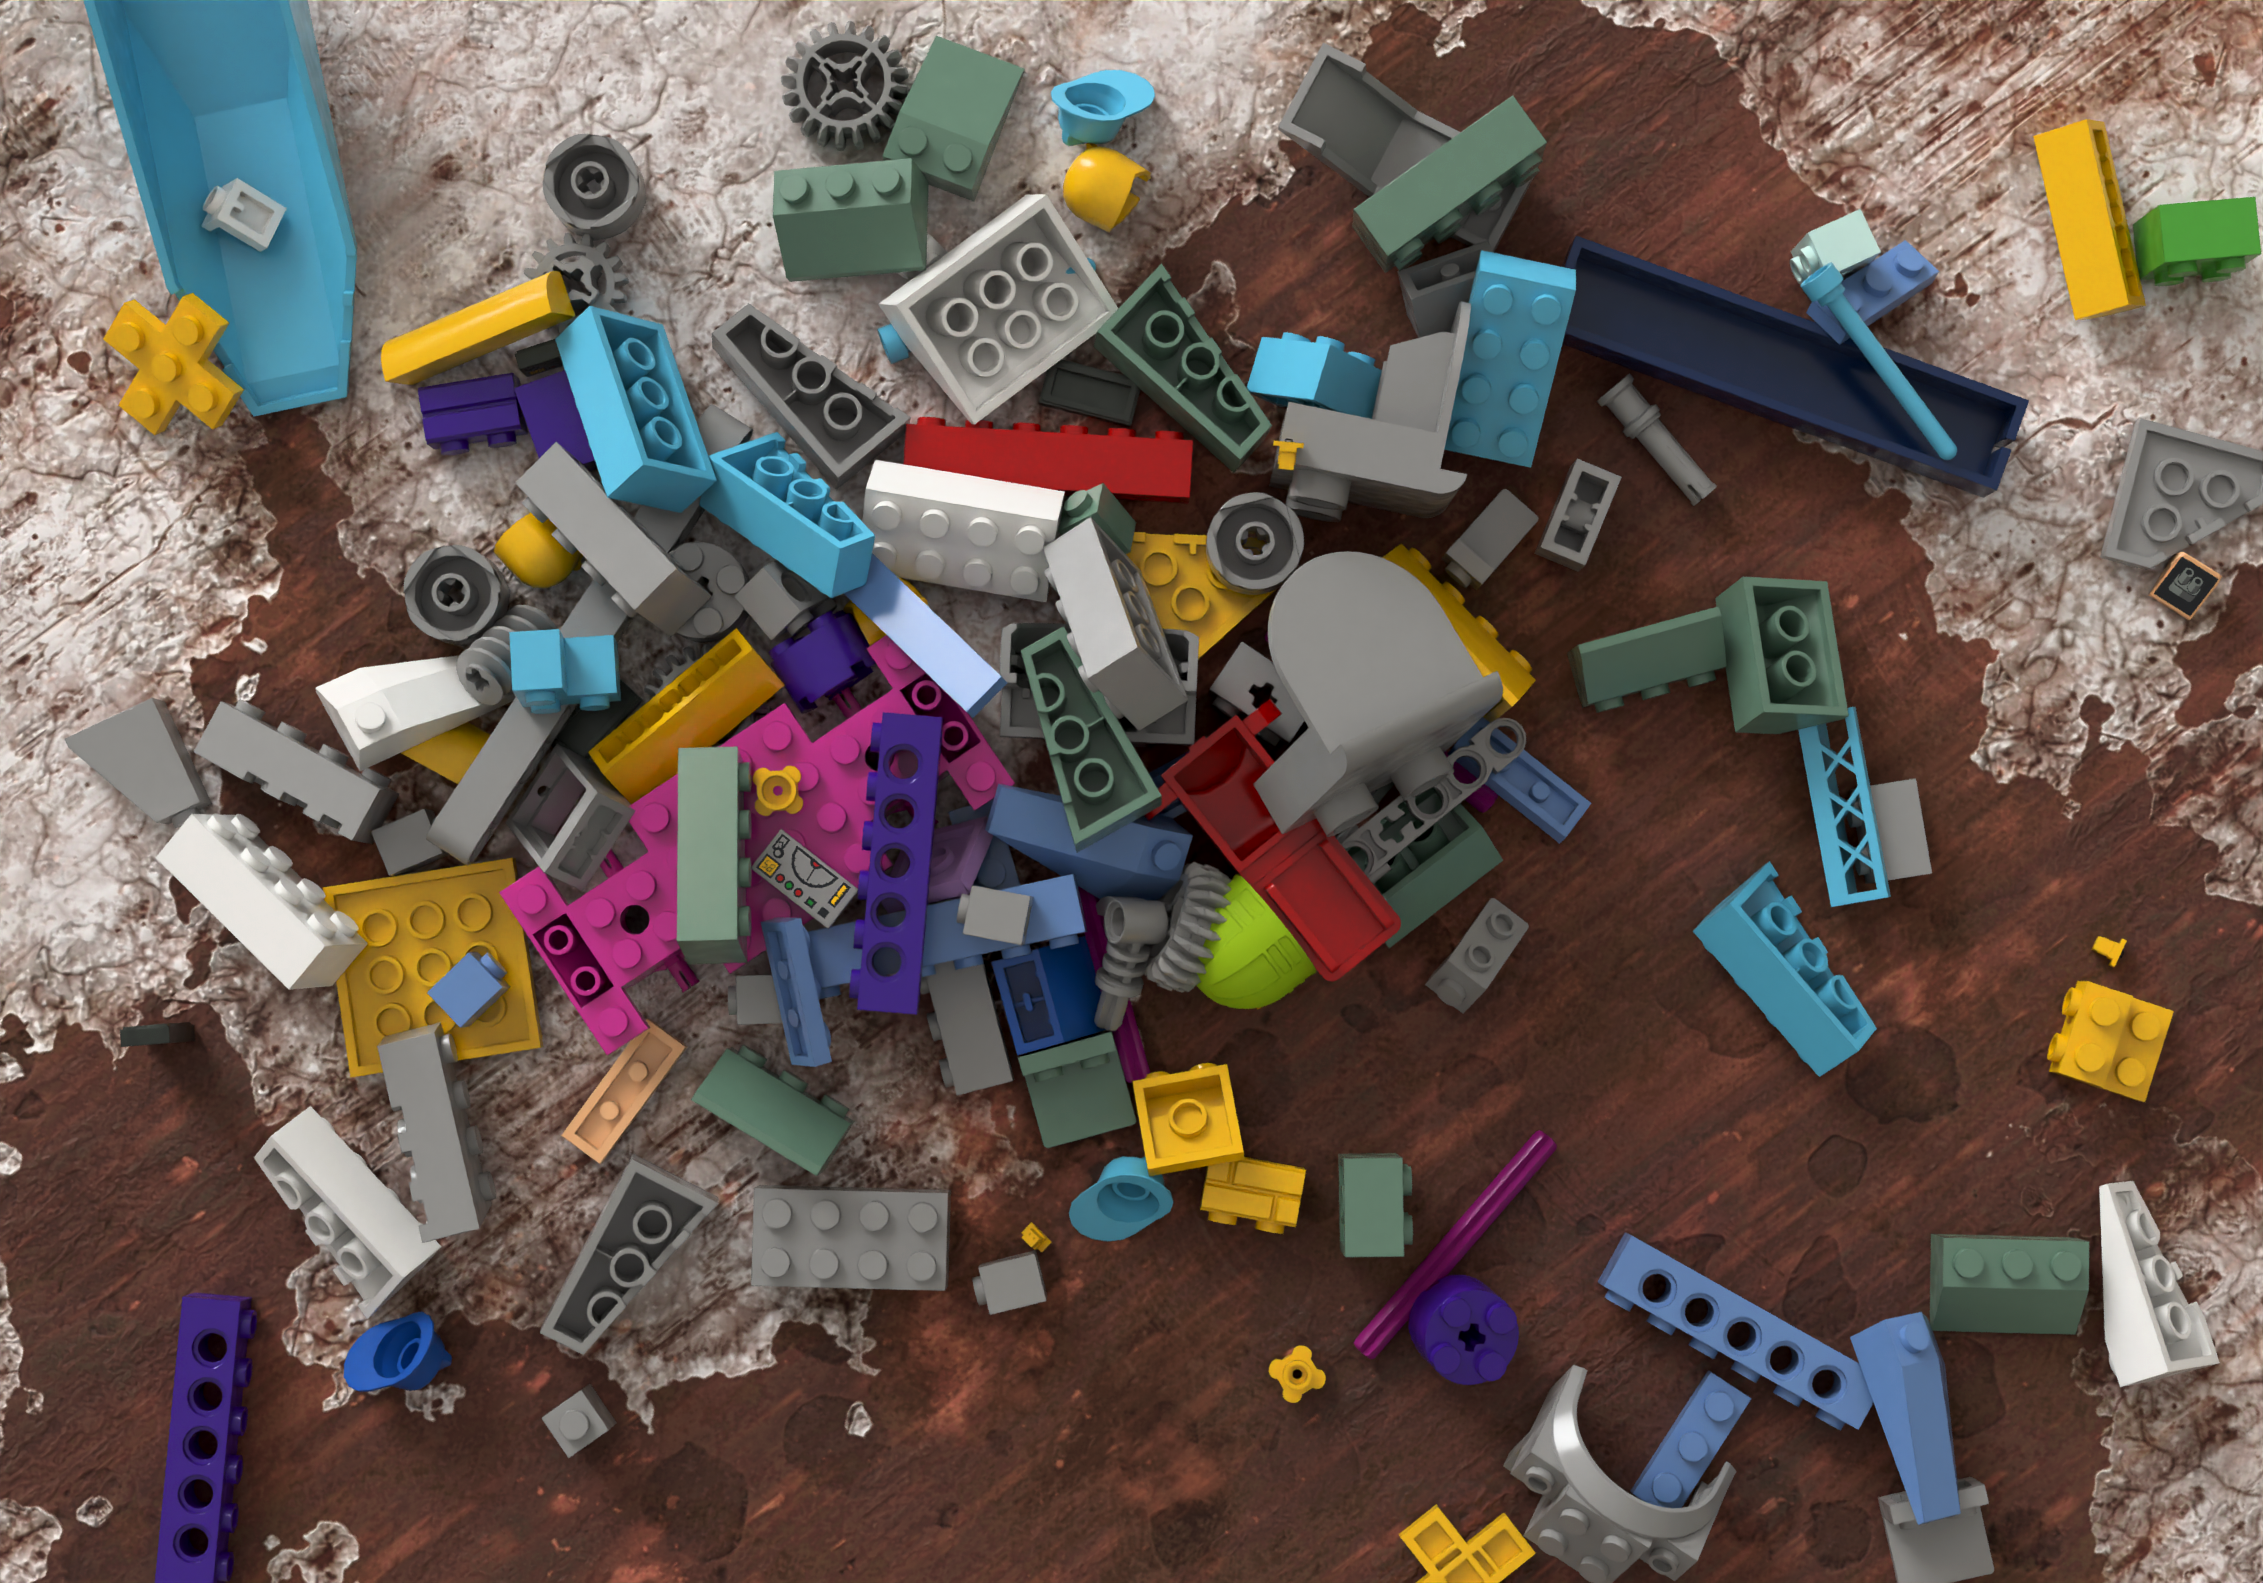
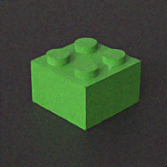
M2256 197L2158 205L2133 224L2136 263L2140 280L2154 279L2155 286L2180 284L2184 282L2185 276L2201 275L2202 282L2227 280L2232 278L2231 272L2246 269V263L2261 255Z

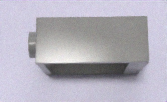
M556 744L505 823L545 874L583 891L635 813V810L630 807L629 802L602 774L595 762ZM546 786L544 792L537 793L539 787ZM586 789V792L584 793V795L578 802L577 806L575 807V809L573 810V812L571 813V815L569 816V818L567 819V821L565 822V824L563 825L560 832L555 838L554 835L556 831L558 830V828L560 827V825L562 824V822L574 806L575 802L577 801L583 790Z

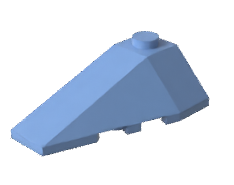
M998 784L985 827L988 833L1060 876L1075 874L1078 886L1099 899L1106 896L1159 900L1179 881L1193 837L1192 834L1170 817L1156 815L1148 821L1143 815L1076 853L1061 796Z
M1922 1312L1885 1319L1850 1337L1917 1524L1921 1525L1961 1514L1944 1360L1929 1320Z

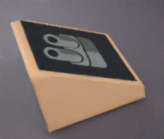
M2179 552L2171 557L2148 595L2187 620H2191L2218 585L2222 576L2187 553Z

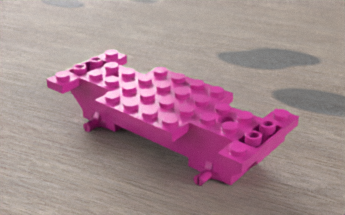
M887 635L866 649L893 689L864 709H862L849 687L841 692L850 704V709L839 693L835 695L832 700L835 701L847 720L813 743L788 705L783 703L719 746H738L743 762H750L751 792H744V810H750L752 823L751 839L745 840V858H750L751 867L782 829L857 888L860 870L869 871L871 851L862 850L864 821H873L875 802L866 801L868 773L878 771L873 770L869 766L868 753L871 747L873 722L882 723L883 712L942 717L944 719L938 783L951 775L974 811L994 799L998 784L1014 786L1015 783L970 715ZM907 750L896 753L894 761L890 766L891 771L900 779L912 777L918 769L916 755ZM789 765L799 769L802 777L798 782V793L804 802L802 809L796 814H790L785 810L774 811L769 816L760 815L754 806L758 799L757 785L753 783L755 771L759 768L780 771ZM678 774L630 805L635 810V813L629 820V823L648 852L624 868L611 848L606 855L607 860L604 858L600 864L608 879L571 904L567 903L552 878L545 874L539 866L499 892L606 1055L612 1054L650 1028L625 989L636 985L654 972L667 969L681 988L682 993L690 989V985L695 986L700 982L685 961V956L677 943ZM776 786L773 792L779 796L782 794L783 789L780 786ZM895 800L888 806L886 817L892 813L907 810L911 817L914 818V809L907 800ZM886 853L882 859L884 871L894 866ZM752 869L751 887L746 888V906L751 908V936H747L748 962L767 950L761 922L777 917L801 918L804 926L814 919V917ZM636 905L643 907L649 914V925L639 934L630 931L625 921L629 909ZM723 963L729 974L747 964Z

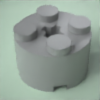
M577 134L562 141L550 153L544 173L543 193L552 211L570 231L582 237L584 234H589L593 241L623 233L637 220L646 204L645 183L640 169L621 143L609 137ZM594 179L602 188L595 194L587 186Z
M1258 492L1241 494L1227 501L1213 517L1206 539L1207 560L1214 575L1228 589L1247 595L1266 594L1281 587L1296 570L1304 549L1303 528L1296 513L1273 496ZM1255 533L1258 540H1266L1267 544L1262 546L1260 555H1253L1251 549H1243L1242 545L1247 542L1248 534Z
M705 542L683 543L669 552L683 566L681 571L702 587L706 582H709L707 588L713 593L710 600L676 633L690 641L705 643L723 639L736 628L739 630L749 614L734 596L750 581L746 570L739 561L725 549Z
M450 545L424 552L413 562L404 580L405 603L410 619L421 631L444 643L471 646L475 640L482 637L487 629L493 627L499 618L505 616L508 610L510 589L502 572L491 560L466 546ZM453 587L459 590L462 589L461 592L465 596L460 604L453 602L452 597L448 595Z

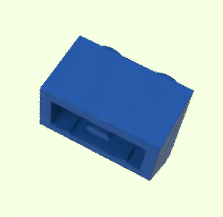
M1086 936L1078 938V944L1050 949V946L1031 950L1032 954L991 962L1017 1055L1106 1030L1097 1027L1094 1022L1101 990L1095 984L1096 972Z

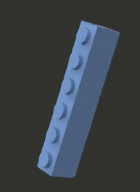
M1071 874L1000 890L1034 897L1025 945L963 934L964 924L957 923L960 899L928 905L922 977L935 975V965L954 961L955 970L984 964L982 954L1001 951L1003 960L1032 954L1030 944L1049 940L1050 949L1078 944L1077 934L1088 932L1076 875ZM906 911L878 917L883 924L895 927L903 922ZM856 921L831 926L829 929L821 928L808 931L811 942L809 957L813 974L820 984V999L841 995L839 985L850 983L852 968L861 969L862 949L853 948ZM883 947L874 956V966L882 975L895 974L901 967V957L895 949Z

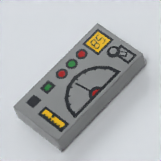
M782 829L751 867L752 870L828 929L858 893L857 887Z

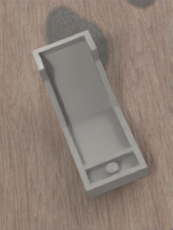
M1325 43L1322 44L1278 126V130L1370 197L1461 133L1417 111L1368 73L1365 63ZM1533 178L1518 188L1515 187L1513 182L1505 187L1499 194L1500 201L1483 214L1477 216L1474 210L1459 222L1462 227L1451 237L1468 246L1488 240L1492 250L1495 252Z

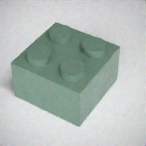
M1396 1153L1338 1154L1340 1251L1345 1257H1404V1245L1413 1244L1412 1215L1403 1211V1196L1412 1195L1411 1166L1403 1164V1158Z

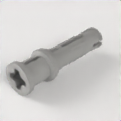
M1629 373L1598 399L1597 403L1601 407L1607 406L1625 427L1623 430L1624 435L1631 439L1636 437L1691 501V505L1695 506L1701 499L1711 493L1717 485L1712 483L1658 419L1661 416L1659 407L1656 404L1650 405L1632 384L1634 378Z

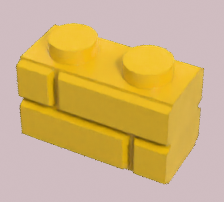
M1245 1157L1244 1160L1207 1166L1200 1210L1209 1211L1208 1220L1213 1222L1236 1225L1237 1217L1256 1220L1255 1229L1284 1234L1285 1226L1296 1227L1306 1170L1302 1167Z

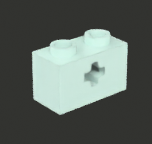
M1858 209L1808 232L1792 249L1791 254L1793 258L1790 259V267L1800 285L1815 271L1831 262L1845 279L1872 262L1881 251L1861 209Z

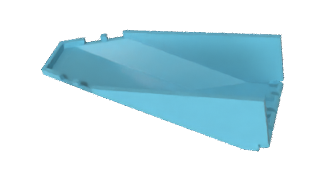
M83 0L168 291L171 295L175 293L179 301L183 296L194 293L229 322L213 351L224 366L222 371L244 389L240 397L253 417L347 397L349 391L357 242L308 0ZM238 178L287 208L267 249L259 252L220 227L211 232L202 227V223L207 215V212L203 210V205L215 186L222 187Z

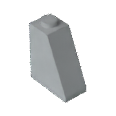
M150 698L65 738L69 749L156 823H173L175 828H179L191 814H201L199 810L212 804L165 701Z

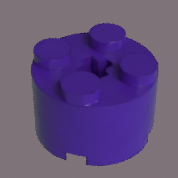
M844 610L833 614L832 611H829L808 624L807 627L811 632L810 634L796 640L793 637L788 638L768 652L773 659L770 664L784 683V687L802 714L818 708L814 701L823 695L832 700L838 693L842 694L841 691L848 687H853L874 672L871 667L878 666L866 649L870 645L852 613L846 614Z
M1450 1275L1437 1280L1439 1283L1431 1287L1427 1292L1424 1290L1416 1298L1411 1308L1409 1334L1416 1349L1441 1376L1451 1382L1462 1385H1475L1500 1379L1505 1374L1507 1365L1512 1360L1518 1345L1519 1330L1515 1312L1494 1291L1476 1278L1466 1275Z

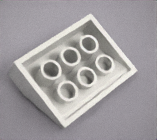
M1046 194L1025 195L878 304L904 344L968 421L974 425L1096 334L1101 326L1119 309ZM1071 267L1075 273L1067 274L1066 270Z

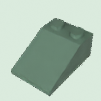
M936 36L900 109L882 155L883 160L912 158L929 181V185L974 202L1025 69Z

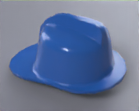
M422 1311L402 1318L380 1323L362 1334L347 1354L344 1363V1379L350 1388L358 1392H369L390 1386L407 1391L419 1390L428 1385L439 1370L450 1366L452 1357L445 1350L441 1337L434 1331V1322L431 1316Z

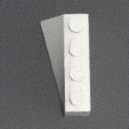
M311 1106L271 1135L254 1157L289 1209L299 1208L302 1211L307 1227L305 1232L315 1246L321 1243L325 1244L339 1265L333 1271L343 1286L351 1282L361 1295L363 1301L357 1306L367 1319L414 1277L442 1247L436 1240L422 1243L418 1226L423 1224L418 1222L401 1204L396 1193L387 1188L373 1174L365 1160L359 1154L353 1152L335 1133L330 1122L320 1117Z

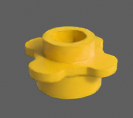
M789 765L780 771H770L767 768H759L755 771L753 783L757 785L758 799L754 806L760 815L769 816L774 811L785 810L790 814H796L802 809L804 802L798 793V782L802 777L799 769ZM776 786H780L783 789L782 794L779 796L773 792Z
M1298 1345L1293 1349L1292 1354L1285 1356L1282 1360L1274 1359L1269 1365L1270 1376L1278 1379L1283 1388V1398L1290 1403L1299 1402L1302 1394L1312 1388H1322L1326 1381L1325 1373L1317 1369L1311 1360L1312 1352L1307 1346ZM1296 1369L1302 1372V1376L1298 1379L1293 1377V1371Z

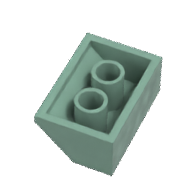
M908 158L774 171L773 219L788 281L926 270L929 181L914 160Z
M1743 576L1715 598L1716 607L1719 606L1722 615L1727 662L1726 674L1736 733L1781 734L1843 720L1849 716L1827 581Z
M1719 606L1579 644L1567 652L1581 706L1584 708L1595 705L1597 713L1624 706L1622 697L1638 692L1641 693L1642 700L1671 693L1668 684L1687 680L1689 688L1717 680L1715 671L1727 667L1722 615Z
M1431 788L1416 796L1415 804L1422 813L1434 814L1442 806V796L1435 788ZM1405 802L1398 805V808L1405 812L1399 819L1393 823H1390L1386 818L1380 821L1384 829L1379 836L1384 842L1392 838L1396 843H1399L1402 840L1399 831L1410 821L1413 822L1415 829L1422 826L1421 822L1411 816ZM1461 803L1387 862L1391 870L1373 884L1401 920L1399 931L1385 942L1389 948L1503 861L1483 827ZM1357 847L1345 849L1361 870L1364 871L1368 863L1365 852Z
M742 1045L739 1051L733 1047L727 1048L691 1100L815 1176L824 1172L855 1122L846 1117L849 1108L826 1094L821 1101L805 1092L808 1083L787 1070H783L780 1076L764 1067L767 1058L745 1045Z
M1931 1234L1930 1325L1932 1331L2076 1335L2089 1292V1241L2075 1237Z

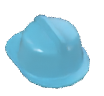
M1103 70L1091 73L1072 82L1055 86L1051 91V98L1058 106V120L1062 129L1063 143L1068 146L1085 143L1106 144L1111 142L1118 134L1127 117L1142 112L1151 106L1155 98L1153 86L1137 74L1122 70Z
M1123 1156L1109 1162L1104 1167L1098 1182L1079 1194L1071 1203L1069 1217L1073 1227L1080 1234L1091 1239L1107 1242L1123 1240L1168 1214L1174 1201L1171 1192L1165 1187L1162 1174L1149 1176L1145 1156L1142 1158Z

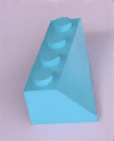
M778 432L708 455L717 481L701 495L699 503L701 507L830 598L866 585L875 534L844 502H835L829 497L830 487L822 478H811L805 471L807 464L798 453L789 454L784 449L786 440Z
M1769 861L1718 904L1693 932L1702 941L1705 949L1713 954L1733 977L1738 987L1747 993L1765 1014L1767 1020L1793 1046L1799 1057L1820 1077L1857 1053L1877 1028L1844 976H1834L1829 969L1826 956L1828 953L1827 949L1819 937L1812 940L1796 917L1802 913L1800 907L1792 896L1786 899L1783 897L1773 881L1779 875Z

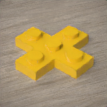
M194 293L181 298L166 325L135 299L125 302L103 338L104 341L139 369L118 406L153 435L166 430L181 404L212 430L222 426L244 391L241 386L208 360L229 322Z
M1436 1504L1399 1533L1400 1538L1428 1572L1416 1583H1500L1536 1554L1505 1513H1502L1466 1542Z

